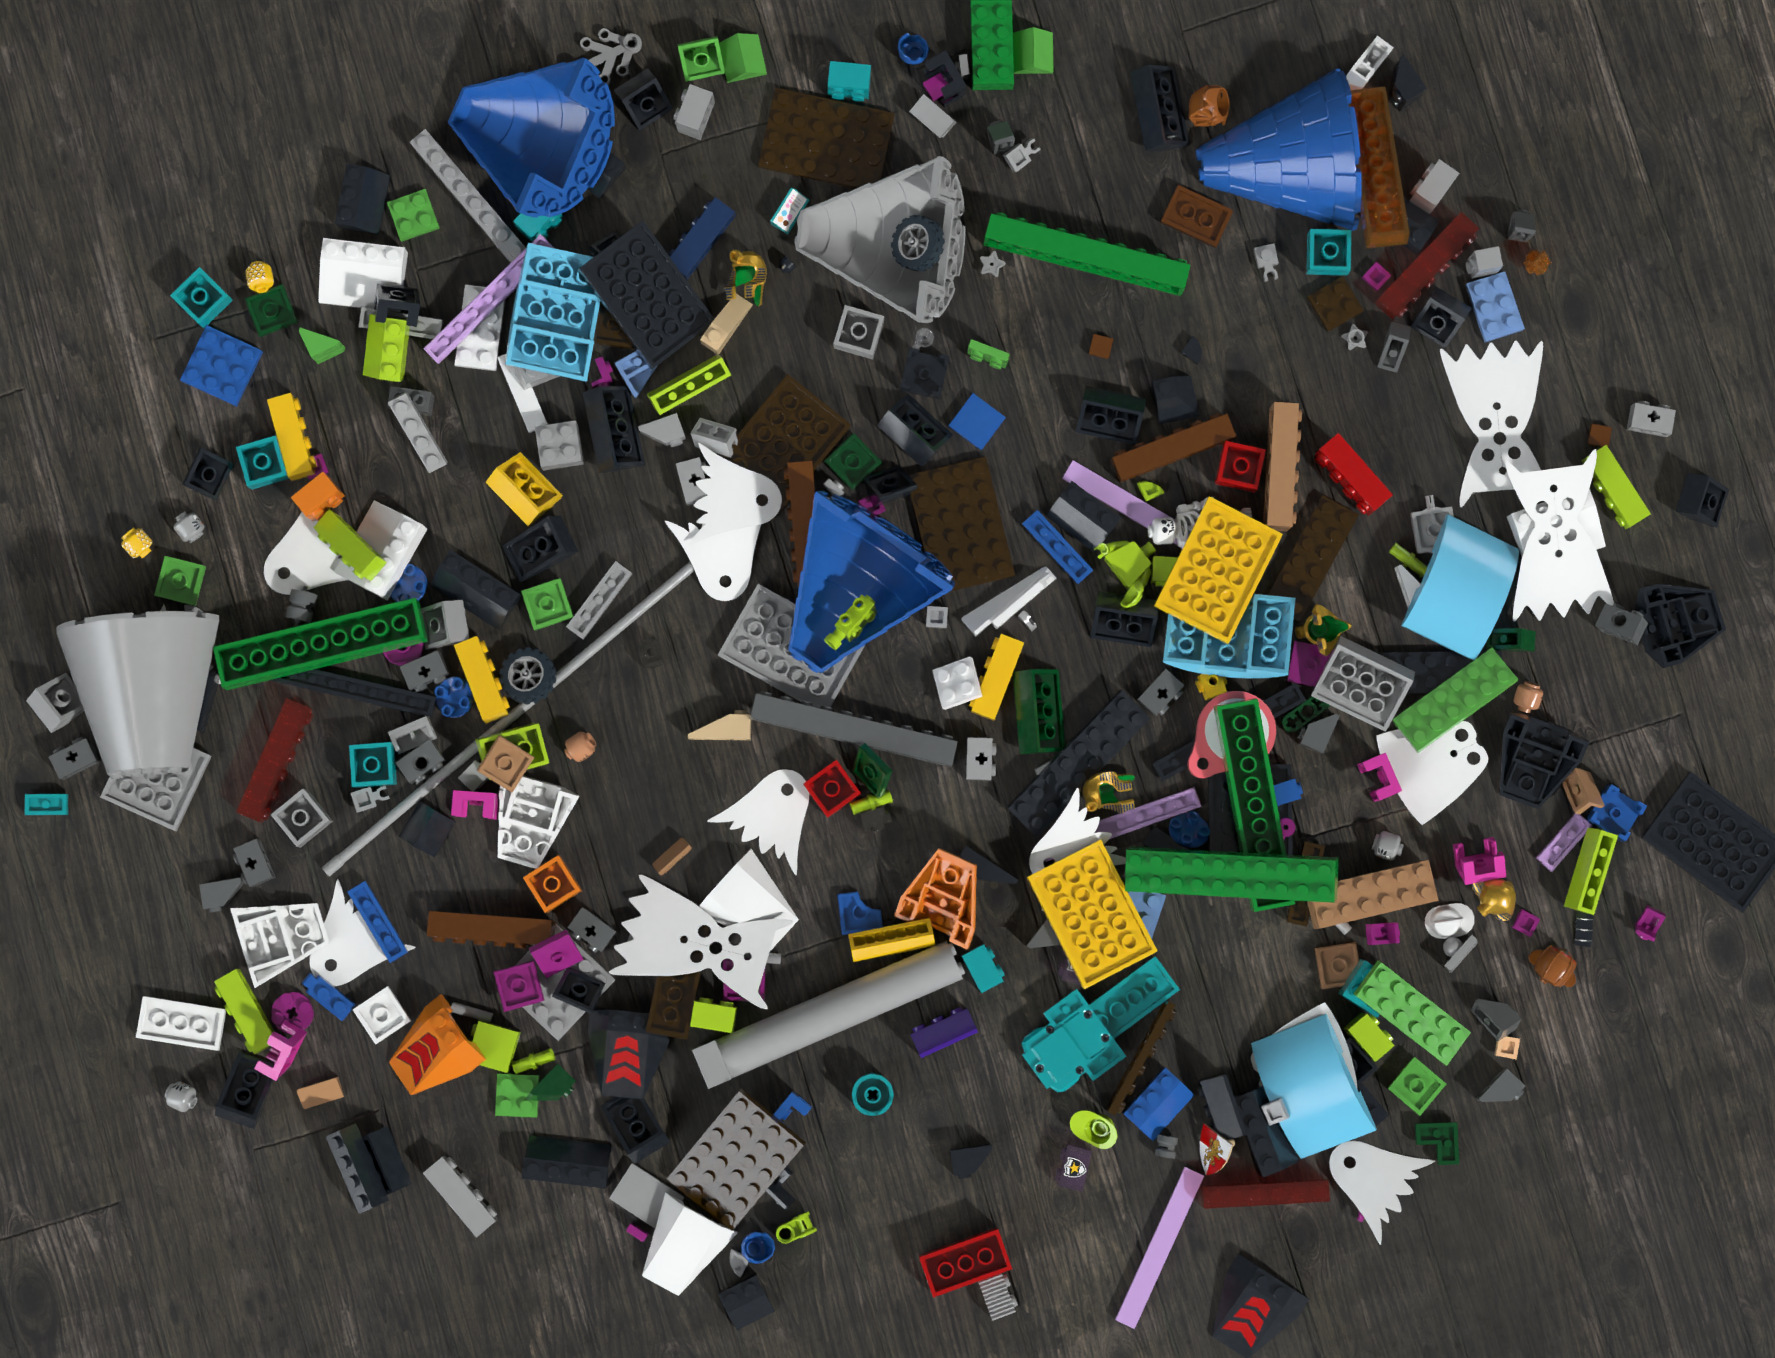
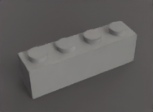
M444 1155L423 1174L477 1238L498 1220L496 1217L497 1212L491 1205L487 1206L482 1201L484 1197L478 1189H472L469 1185L471 1182L464 1173L460 1174L457 1171L455 1161L451 1157L447 1158Z

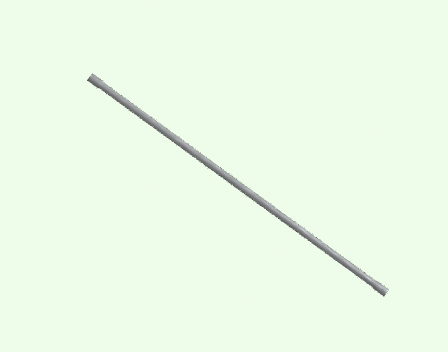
M691 561L555 674L556 683L553 684V687L555 688L694 572ZM523 702L519 703L509 712V715L501 718L479 738L502 732L535 703L531 702L529 705ZM476 740L340 854L334 856L322 866L324 872L330 877L347 860L478 752Z

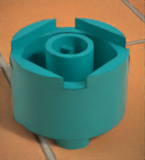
M865 1074L853 1086V1103L865 1115H881L890 1108L893 1102V1087L890 1081L881 1074ZM876 1089L878 1091L876 1094L878 1098L869 1099L868 1090L874 1091Z

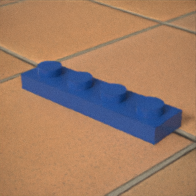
M1038 510L1022 523L1077 585L1093 571Z
M364 881L349 890V896L389 963L408 953L407 948L368 883Z

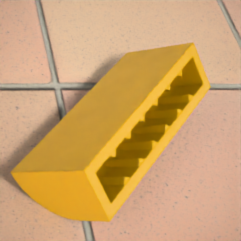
M930 918L848 934L854 962L935 946Z

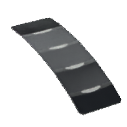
M1577 911L1574 945L1591 947L1593 915Z

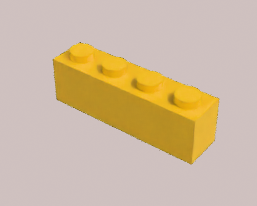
M291 393L267 399L288 478L294 481L315 474L314 468L317 467L315 457L311 456L309 452L312 446L309 437H305L303 430L306 429V423L304 418L299 415L298 410H301L299 399L295 398Z
M1003 634L1000 635V638L995 637L991 647L995 651L992 657H987L984 668L987 669L985 677L980 676L979 678L982 697L971 700L969 704L970 707H973L972 713L993 721L995 720L1024 642Z
M475 636L455 644V650L482 720L488 724L509 715L507 709L510 708L506 696L502 697L500 690L503 688L499 678H495L492 672L496 669L492 659L488 660L485 654L488 652L485 641H480Z

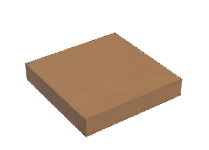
M498 735L476 771L513 793L535 757Z
M1356 942L1314 948L1321 989L1344 986L1345 981L1359 962Z

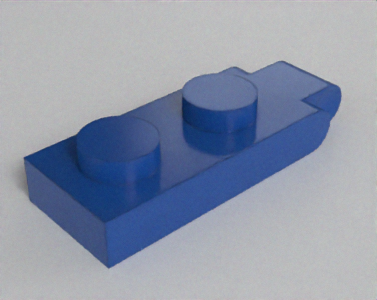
M309 973L302 982L308 988L306 993L341 1021H344L356 1006L352 1000L320 975L315 977Z

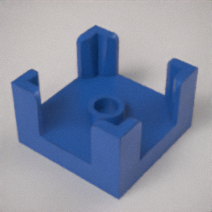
M1612 784L1606 785L1600 795L1605 806L1602 808L1593 806L1586 820L1600 830L1618 835L1617 840L1625 842L1631 834L1629 832L1638 815L1643 814L1647 805L1630 799L1620 793V789Z
M792 1091L773 1115L779 1120L781 1118L786 1120L793 1111L790 1109L793 1106L805 1116L812 1106L795 1091Z

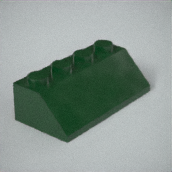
M1030 669L1013 672L1019 754L1060 752L1065 747L1059 669Z

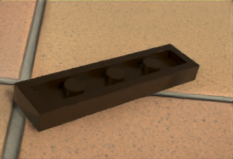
M1304 841L1301 856L1323 857L1325 846ZM1295 901L1294 905L1289 906L1287 923L1307 927L1310 916L1307 901Z

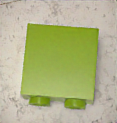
M478 1021V1024H474L471 1036L474 1037L472 1042L476 1043L486 1058L480 1065L505 1073L510 1072L521 1032L484 1021Z

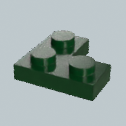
M1457 1122L1414 1123L1415 1144H1436L1437 1165H1459Z

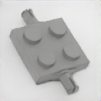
M1433 495L1425 496L1427 506L1425 510L1410 514L1417 554L1433 553L1431 551L1446 515L1454 517L1452 507H1435Z

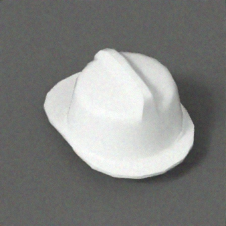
M1462 903L1434 907L1425 917L1427 931L1431 936L1439 939L1465 935L1474 925L1472 910Z

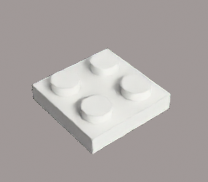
M967 657L932 670L943 709L946 710L982 697L973 658Z
M389 986L353 1009L375 1044H378L411 1022V1019Z

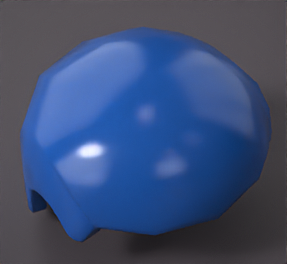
M905 33L899 38L898 53L905 63L920 64L926 60L929 46L927 41L919 34L910 35Z
M766 1232L749 1233L741 1244L743 1257L748 1262L754 1264L767 1261L773 1256L775 1250L774 1240Z

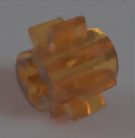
M1537 250L1529 252L1526 256V261L1523 262L1526 266L1525 269L1530 275L1533 272L1536 275L1544 274L1548 270V265L1551 264L1546 252L1542 251L1540 253Z

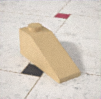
M736 294V299L730 300L700 339L701 344L719 355L753 304Z
M735 710L734 714H729L689 733L688 739L751 740L750 714H747V711Z

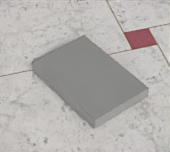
M632 1163L609 1199L653 1228H656L665 1192L681 1201L684 1199V1196Z

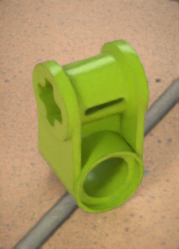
M809 1211L779 1225L776 1229L777 1239L781 1243L786 1244L816 1232L817 1229L813 1227L809 1218ZM802 1220L804 1221L807 1229L804 1228ZM782 1228L791 1230V1236L788 1239H783L779 1236Z

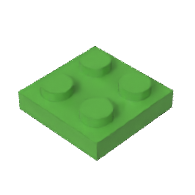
M426 189L387 202L401 242L440 229Z
M972 339L967 353L971 355V359L982 362V360L987 361L991 367L996 369L1006 368L1010 356L1007 352Z
M165 556L154 596L196 606L206 566Z
M561 578L521 591L534 630L574 617Z
M1412 1057L1387 1089L1420 1116L1445 1087L1446 1083L1416 1057Z
M498 1073L495 1116L537 1118L538 1101H529L526 1097L539 1084L540 1075Z

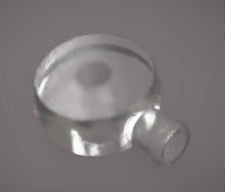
M928 328L919 329L915 334L916 343L912 348L919 349L920 347L930 346L934 341L933 332Z

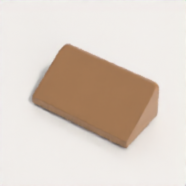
M680 838L652 865L660 875H664L690 852L692 847L684 838Z
M339 1077L296 1090L304 1109L344 1097Z

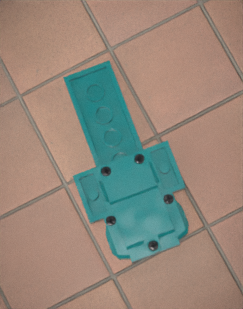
M1156 956L1089 1005L1080 992L1075 989L1043 1013L1050 1022L1044 1027H1037L1024 1037L1022 1041L1024 1053L1022 1056L1046 1089L1050 1087L1056 1092H1064L1073 1086L1085 1072L1094 1081L1126 1057L1114 1038L1180 989Z

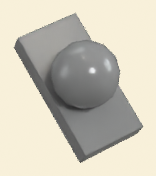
M1473 935L1464 944L1455 937L1445 940L1443 951L1447 956L1452 957L1444 965V969L1449 973H1452L1477 945L1478 941Z

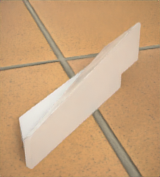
M1043 567L963 616L961 620L975 637L990 624L998 629L1052 583L1056 577L1047 567Z

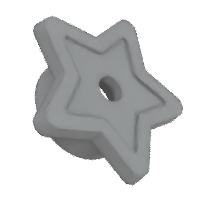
M993 251L989 257H980L984 265L981 274L990 273L998 277L999 268L1006 264L998 259L996 251Z
M1353 324L1350 332L1342 335V338L1348 342V350H1352L1356 346L1366 348L1364 338L1368 331H1361Z

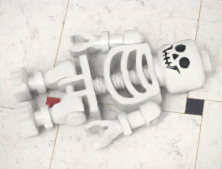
M1208 498L1201 502L1193 501L1189 505H1179L1176 509L1177 516L1175 521L1171 517L1155 518L1152 521V525L1148 526V537L1152 538L1153 542L1157 545L1172 544L1177 539L1178 546L1183 549L1187 536L1191 533L1200 515L1198 513L1203 509ZM1251 508L1241 509V513L1252 518Z

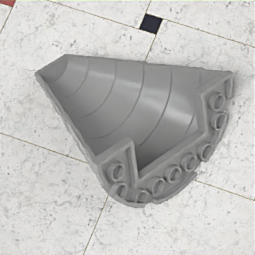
M937 156V158L921 165L917 164L875 183H868L848 193L845 192L827 201L805 208L800 211V215L797 218L796 250L815 262L822 264L835 274L841 275L857 287L863 288L898 311L904 312L917 322L931 323L933 322V317H940L948 307L955 292L953 280L955 276H960L963 262L966 227L962 225L960 216L965 212L958 176L956 173L950 172L949 169H951L952 165L947 159ZM922 215L933 219L934 222L940 225L939 228L944 233L942 235L945 239V244L942 247L944 249L943 253L940 254L939 261L935 262L932 268H926V271H913L904 268L895 261L896 257L892 255L893 248H891V242H893V232H896L897 225L901 224L903 219L910 218L909 216ZM916 251L912 255L913 258L916 257Z

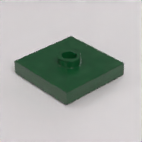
M283 284L270 288L264 293H257L244 298L259 337L298 323Z
M855 433L824 460L852 491L863 482V477L870 475L882 464V461Z
M864 743L859 747L852 773L879 799L885 794L893 770Z

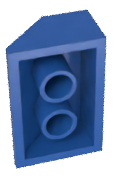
M1163 1066L1122 1113L1153 1141L1191 1100L1194 1094Z

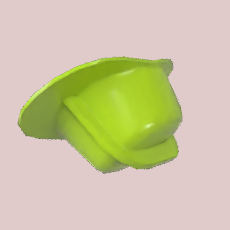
M1088 1110L1078 1111L1071 1117L1070 1128L1078 1138L1100 1149H1108L1116 1143L1117 1130L1110 1117Z

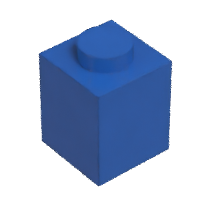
M1295 779L1274 785L1277 806L1301 799L1300 794H1303L1300 782L1296 783Z

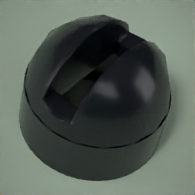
M784 255L779 261L778 267L783 273H790L796 268V265Z

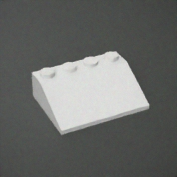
M323 238L320 257L319 303L357 308L362 306L374 308L377 284L404 287L407 250L405 247ZM388 308V311L400 312L401 310Z
M1589 489L1577 520L1584 527L1596 550L1606 547L1596 505ZM1570 497L1563 499L1562 507L1565 510H1571L1574 507V500ZM1546 502L1536 505V511L1540 514L1548 510ZM1525 509L1507 516L1518 549H1520L1521 557H1523L1528 538L1535 527V521L1531 519ZM1553 515L1550 519L1551 526L1556 528L1561 526L1562 517L1560 515ZM1570 528L1565 531L1564 537L1567 541H1573L1576 539L1577 533L1574 529ZM1542 532L1538 536L1540 544L1546 545L1550 542L1551 536L1548 532ZM1558 548L1555 556L1561 557L1563 552Z
M373 501L357 533L387 562L386 565L372 581L365 577L360 579L352 572L354 568L352 566L348 567L341 560L334 572L388 601L427 528L406 515Z

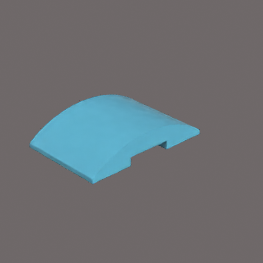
M532 243L527 244L513 307L505 365L587 381L600 299L578 271V268L593 257Z
M1447 514L1431 551L1433 555L1420 587L1414 593L1401 626L1474 661L1490 636L1505 604L1516 572L1520 549Z
M1254 594L1228 644L1168 614L1163 663L1191 672L1220 677L1271 678L1286 676L1289 671L1295 598Z
M1327 1013L1251 1043L1257 1069L1269 1102L1282 1098L1290 1117L1279 1123L1301 1159L1377 1130L1361 1091L1357 1090L1342 1056L1343 1050Z

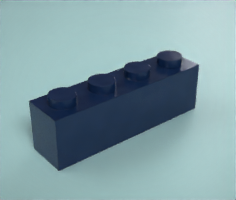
M716 197L713 201L709 200L703 208L705 212L701 217L697 216L691 224L692 229L688 234L685 232L678 241L680 244L676 250L672 249L668 253L686 280L689 279L736 217L735 211Z

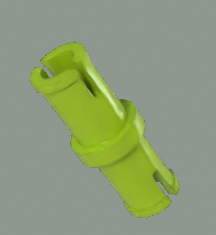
M1396 542L1389 550V553L1403 563L1402 566L1410 568L1420 577H1423L1428 566L1418 560L1413 552L1409 553Z
M887 790L884 796L879 799L875 795L869 794L866 798L850 802V807L853 815L869 809L871 811L876 810L878 806L892 803L893 799L890 791Z
M552 1048L536 1054L530 1053L528 1057L512 1061V1067L515 1074L531 1068L535 1070L540 1065L555 1061V1055Z

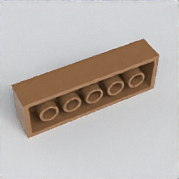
M1274 402L1269 408L1263 524L1276 531L1287 532L1296 523V512L1293 511L1294 503H1297L1298 492L1294 491V486L1298 483L1299 471H1295L1296 464L1299 463L1300 450H1297V444L1301 440V430H1298V425L1302 420V409H1299V403Z
M1429 860L1339 880L1335 903L1307 901L1313 928L1320 929L1439 900Z

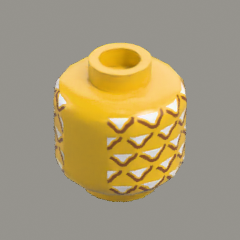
M255 261L246 269L247 285L251 290L264 293L273 286L274 278L270 265L263 261Z
M133 527L121 537L123 540L121 546L132 558H137L138 556L144 558L152 551L149 548L152 545V539L141 528L135 529Z

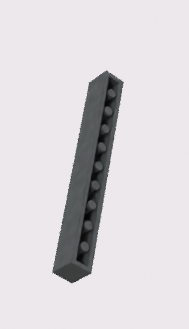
M760 691V694L756 693L754 696L750 720L859 746L866 743L872 749L951 767L953 764L958 741H953L952 736L941 734V737L933 736V732L928 730H921L920 733L913 731V727L901 725V728L893 726V722L881 720V723L874 722L872 717L861 715V718L853 717V713L841 710V713L832 712L833 708L827 706L815 708L812 707L813 703L801 701L800 704L794 703L792 698L780 696V699L773 698L772 693Z

